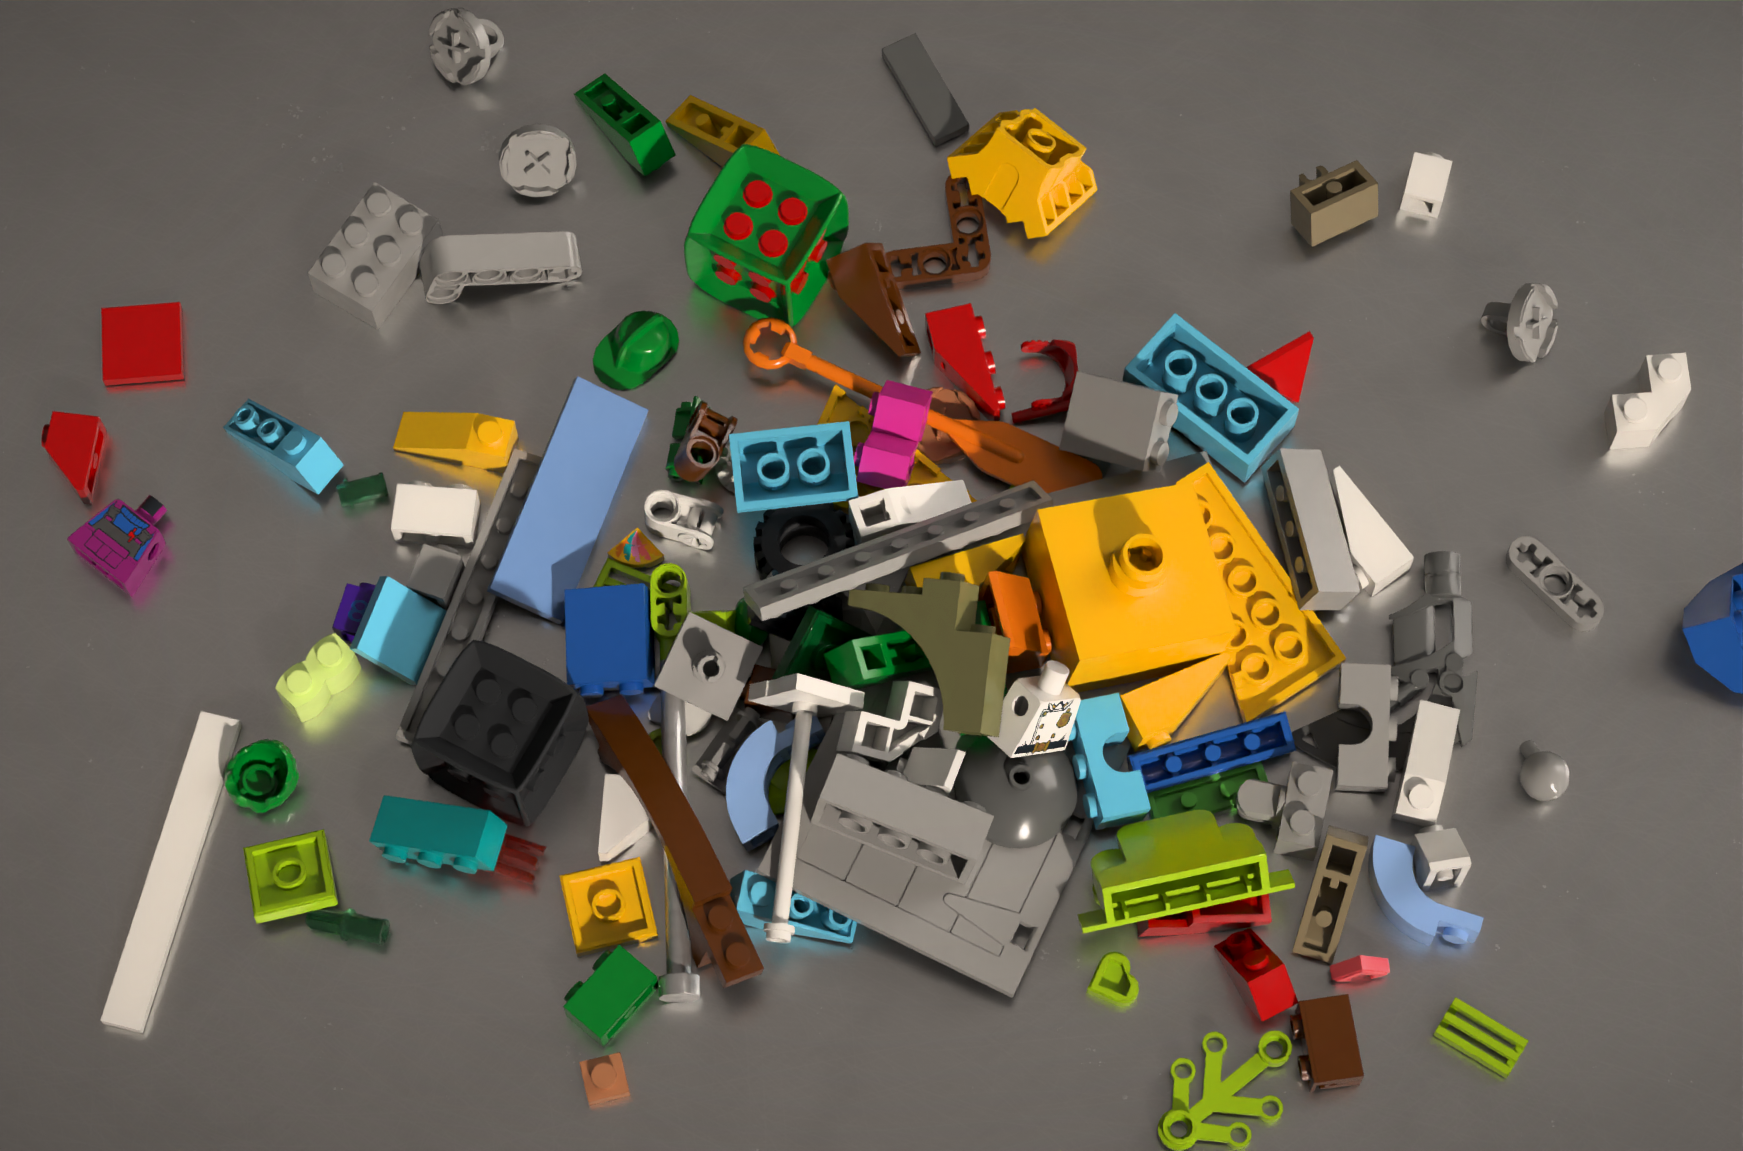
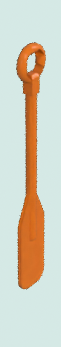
M773 317L761 318L753 322L745 331L742 341L744 353L748 360L759 368L767 370L778 369L789 363L805 371L808 369L870 399L874 391L880 393L883 388L874 382L813 355L812 351L799 346L795 332L789 324L781 319ZM763 327H771V331L777 332L779 335L786 333L790 339V342L785 343L780 353L781 357L776 360H769V356L759 351L754 354L750 348V345L756 343L757 338L761 334L759 329ZM929 408L927 425L946 433L982 472L1016 487L1034 480L1048 494L1103 479L1101 470L1093 462L1074 453L1059 450V446L1002 421L952 419Z

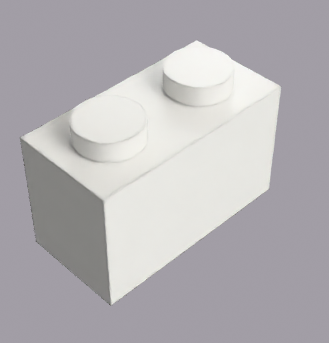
M418 480L410 481L408 484H397L391 531L395 542L433 546L444 544L449 547L473 549L477 537L481 507L477 490H472L471 487L463 484H450L448 488L434 487L428 482Z

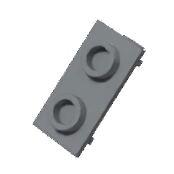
M737 706L691 772L725 794L727 776L737 751L756 729L765 724L759 720V713L750 707H746L743 710Z

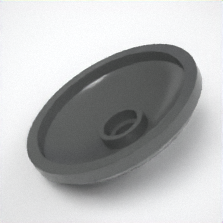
M982 736L967 749L954 781V792L956 801L961 803L964 801L975 802L986 809V813L994 816L986 836L987 841L1007 848L1021 849L1043 844L1055 837L1065 827L1076 806L1078 784L1073 766L1064 751L1010 758L987 736ZM1015 774H1022L1027 778V783L1023 785L1018 784L1013 776Z

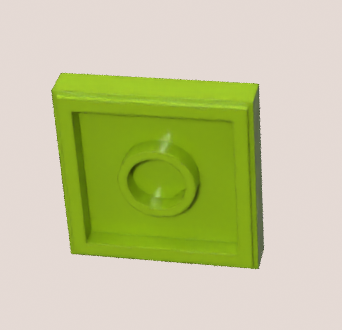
M324 829L243 848L253 914L257 924L338 905L327 836Z

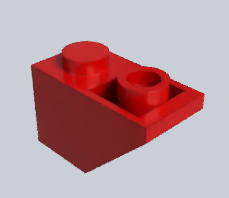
M1250 927L1243 931L1235 932L1226 940L1214 945L1218 957L1244 1003L1261 1022L1298 1004L1285 964Z

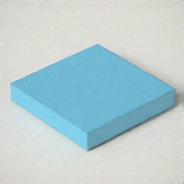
M380 576L352 641L350 650L407 683L417 685L447 611L388 576Z

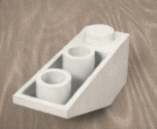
M963 480L887 488L849 500V520L859 545L972 502Z

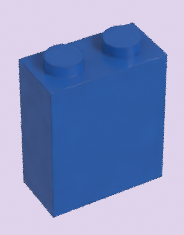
M644 583L565 589L567 684L583 698L604 696V691L619 690V693L623 695H637L644 693V688L655 687L653 686L655 682L654 630L651 624L650 589Z

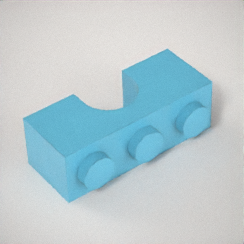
M1119 693L1081 700L1068 740L1072 741L1076 754L1072 757L1075 776L1078 780H1083L1086 794H1083L1085 814L1088 818H1093L1096 830L1143 821L1151 809L1141 771H1116L1106 763L1103 757L1104 748L1122 744L1129 733Z

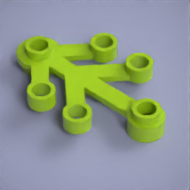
M1274 1030L1265 1033L1258 1043L1257 1053L1221 1082L1222 1056L1227 1049V1039L1220 1032L1214 1031L1206 1034L1201 1044L1202 1052L1205 1055L1203 1097L1189 1109V1084L1195 1077L1196 1068L1194 1063L1187 1058L1176 1059L1170 1068V1078L1174 1082L1172 1109L1165 1112L1158 1123V1136L1161 1142L1167 1148L1175 1151L1187 1150L1197 1140L1227 1143L1230 1148L1235 1150L1247 1147L1252 1134L1250 1128L1245 1123L1234 1122L1230 1126H1222L1201 1122L1213 1112L1258 1116L1265 1123L1278 1121L1283 1112V1104L1276 1096L1268 1095L1260 1099L1233 1095L1268 1066L1279 1067L1288 1061L1292 1052V1043L1289 1037L1281 1031ZM1210 1039H1217L1221 1042L1222 1049L1218 1052H1212L1208 1049L1207 1042ZM1271 1044L1277 1045L1281 1049V1055L1276 1058L1270 1057L1266 1052V1047ZM1179 1065H1185L1190 1069L1191 1074L1187 1078H1180L1176 1075L1175 1068ZM1265 1103H1273L1276 1105L1278 1113L1274 1116H1268L1263 1112L1262 1106ZM1182 1124L1186 1128V1134L1182 1137L1174 1136L1171 1132L1172 1125ZM1235 1129L1242 1130L1246 1135L1245 1141L1241 1143L1233 1141L1230 1136L1231 1131Z

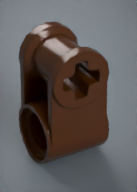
M701 400L691 415L685 430V436L674 459V467L677 474L690 482L703 479L719 461L724 447L729 441V434L733 433L738 419L734 416L727 418L708 408L707 402ZM691 452L699 455L703 460V464L696 462Z

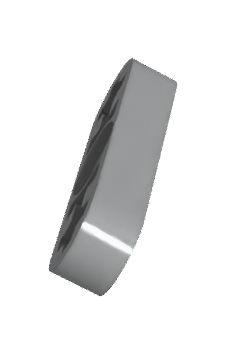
M1531 536L1518 537L1511 543L1506 554L1508 568L1569 626L1577 631L1586 632L1594 629L1599 624L1604 614L1603 601L1539 540ZM1528 550L1533 552L1531 561L1525 560L1522 563L1518 561L1519 551L1522 553ZM1543 562L1547 565L1540 571L1538 577L1533 576L1536 568H1540ZM1551 574L1559 575L1564 579L1566 589L1560 593L1550 592L1544 585V578ZM1575 590L1577 593L1573 600L1570 599L1567 605L1562 603L1569 597L1571 591ZM1587 604L1591 606L1590 616L1584 615L1580 618L1576 614L1579 608L1578 605L1582 608Z

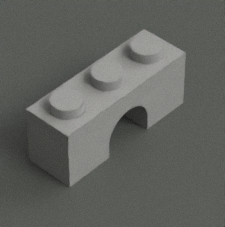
M1341 663L1338 709L1355 710L1363 714L1370 725V736L1359 744L1338 745L1335 790L1385 792L1388 788V782H1395L1396 757L1388 756L1389 741H1396L1397 717L1390 716V700L1397 701L1398 676H1391V665Z

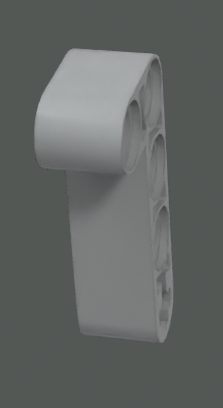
M566 231L441 236L427 244L420 260L425 299L432 304H442L456 300L464 286L566 282L574 280L582 274L576 235Z

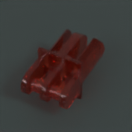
M505 833L494 871H482L488 872L490 876L497 873L533 885L536 877L525 870L537 871L539 860L530 854L543 856L547 847Z

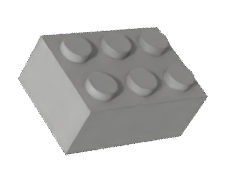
M374 182L307 274L314 293L379 330L421 272L420 260L427 244L431 240L443 236L439 219Z

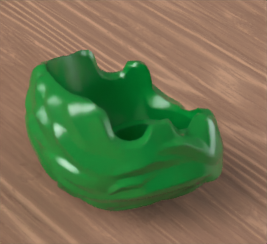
M269 739L259 740L241 748L230 759L224 774V784L234 804L243 808L249 807L256 813H265L283 804L296 788L299 773L296 759L283 742Z

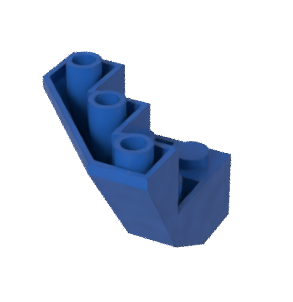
M1743 563L1709 581L1684 608L1682 630L1695 663L1731 691L1743 694Z

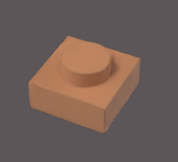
M620 1052L579 1062L589 1106L630 1096Z

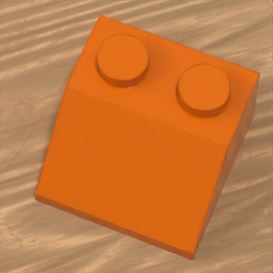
M1000 571L988 572L978 595V601L985 600L991 626L996 627L995 634L1010 638L1006 674L1042 668L1048 654L1052 651V642L1048 629H1042L1039 615L1042 614V603L1038 591H1032L1029 578Z

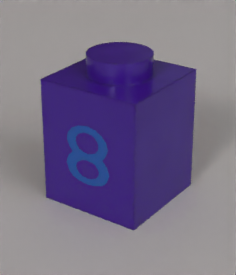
M364 582L360 583L359 586L346 584L332 626L334 633L345 643L352 644L376 585Z

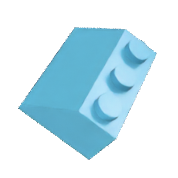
M849 421L729 434L737 513L842 502L858 498Z

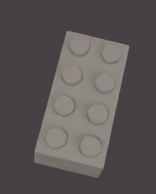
M837 753L810 823L965 885L977 862L994 816L986 813V809L975 802L964 801L961 803L948 798L945 791L935 786L925 785L921 787L911 783L904 774L889 769L881 771L869 766V762L858 755L846 754L844 756Z

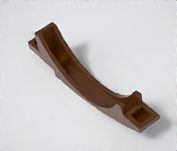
M622 694L586 706L589 724L600 745L597 753L602 763L613 768L630 786L645 809L665 850L682 899L689 929L692 958L697 968L712 963L723 989L760 975L764 967L731 899L730 892L733 888L699 820L642 723Z

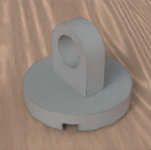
M450 8L440 12L433 18L429 27V36L433 35V45L429 46L432 60L438 71L446 80L452 83L458 82L461 85H468L483 78L490 66V59L499 52L504 44L503 33L496 24L486 19H477L473 13L464 8Z
M545 124L525 125L511 132L502 143L499 152L501 176L505 182L507 181L508 184L513 186V190L521 195L535 198L551 196L559 192V188L566 183L568 185L574 177L577 168L575 146L567 134L554 126Z
M1525 283L1518 289L1511 303H1488L1481 317V323L1488 330L1507 336L1512 355L1519 361L1536 362V359H1543L1548 354L1554 343L1558 324L1557 319H1552V309H1557V300L1552 289L1546 284Z

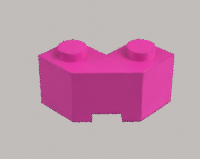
M886 380L880 393L874 391L868 415L874 416L872 430L865 443H858L854 455V465L859 467L857 482L884 489L907 486L915 464V452L919 441L922 440L933 391Z

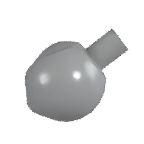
M1532 740L1523 742L1519 748L1526 759L1520 770V782L1523 789L1529 796L1539 801H1551L1559 798L1568 788L1569 769L1567 763L1558 754L1550 751H1539Z

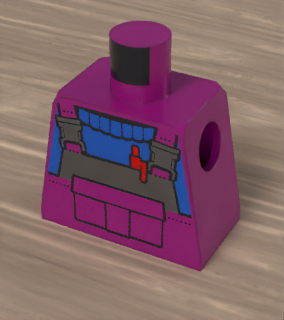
M151 495L135 511L122 500L116 499L72 533L67 540L78 556L132 597L165 547L166 542L161 532L154 525L167 512V509Z

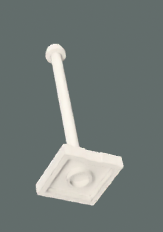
M799 673L750 684L748 701L796 715L772 923H765L763 931L766 932L765 939L776 943H790L791 935L795 934V927L788 925L812 717L822 718L845 713L846 711L863 709L865 692Z

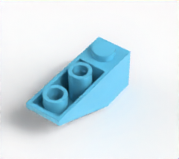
M249 398L223 427L226 432L291 480L318 495L344 466L322 437Z
M744 870L732 877L730 884L733 889L730 892V896L743 924L763 929L765 923H772L776 882L748 870ZM792 891L788 925L795 927V935L853 943L857 926L856 921Z

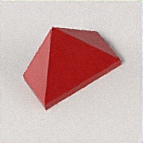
M1309 331L1246 368L1287 400L1299 403L1314 337Z

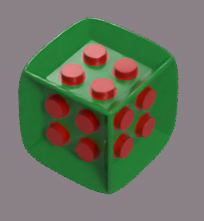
M742 144L730 156L717 175L691 221L684 241L685 265L689 278L711 296L758 320L773 317L785 321L793 328L806 314L828 278L829 268L826 260L841 253L849 230V208L846 196L836 186L814 172L766 149Z

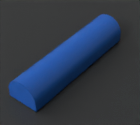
M1284 711L1127 756V765L1129 772L1141 771L1146 792L1150 793L1297 750L1287 715Z

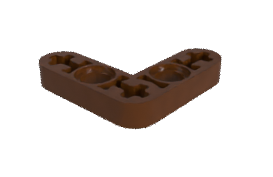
M950 175L945 182V200L952 243L893 250L886 253L890 267L892 264H898L899 268L902 269L901 276L894 277L899 290L974 281L988 274L991 263V251L983 201L980 195H971L967 177L952 179ZM958 184H965V188L968 190V205L961 206L960 193L957 191ZM971 217L978 222L979 227L972 233H964L958 229L957 223L962 218ZM975 244V254L979 260L977 267H971V263L968 261V245ZM932 257H938L945 262L946 267L940 273H930L924 268L925 261ZM917 260L918 275H913L912 261Z

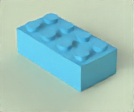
M1176 313L1171 316L1124 368V382L1177 394L1178 416L1172 426L1203 451L1207 450L1208 455L1244 483L1295 427L1299 411L1298 407Z

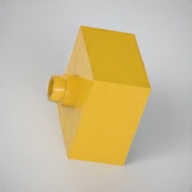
M1193 482L1037 509L1025 535L1026 542L1021 552L1032 591H1038L1041 598L1042 614L1039 617L1042 628H1047L1050 633L1052 642L1051 660L1058 661L1069 668L1070 673L1065 683L1078 693L1168 676L1221 654L1226 650L1237 630Z

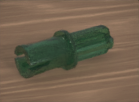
M332 908L307 912L305 920L311 929L340 935L341 940L359 939L381 946L387 941L390 931L389 920L357 914L355 909L348 908L346 911Z

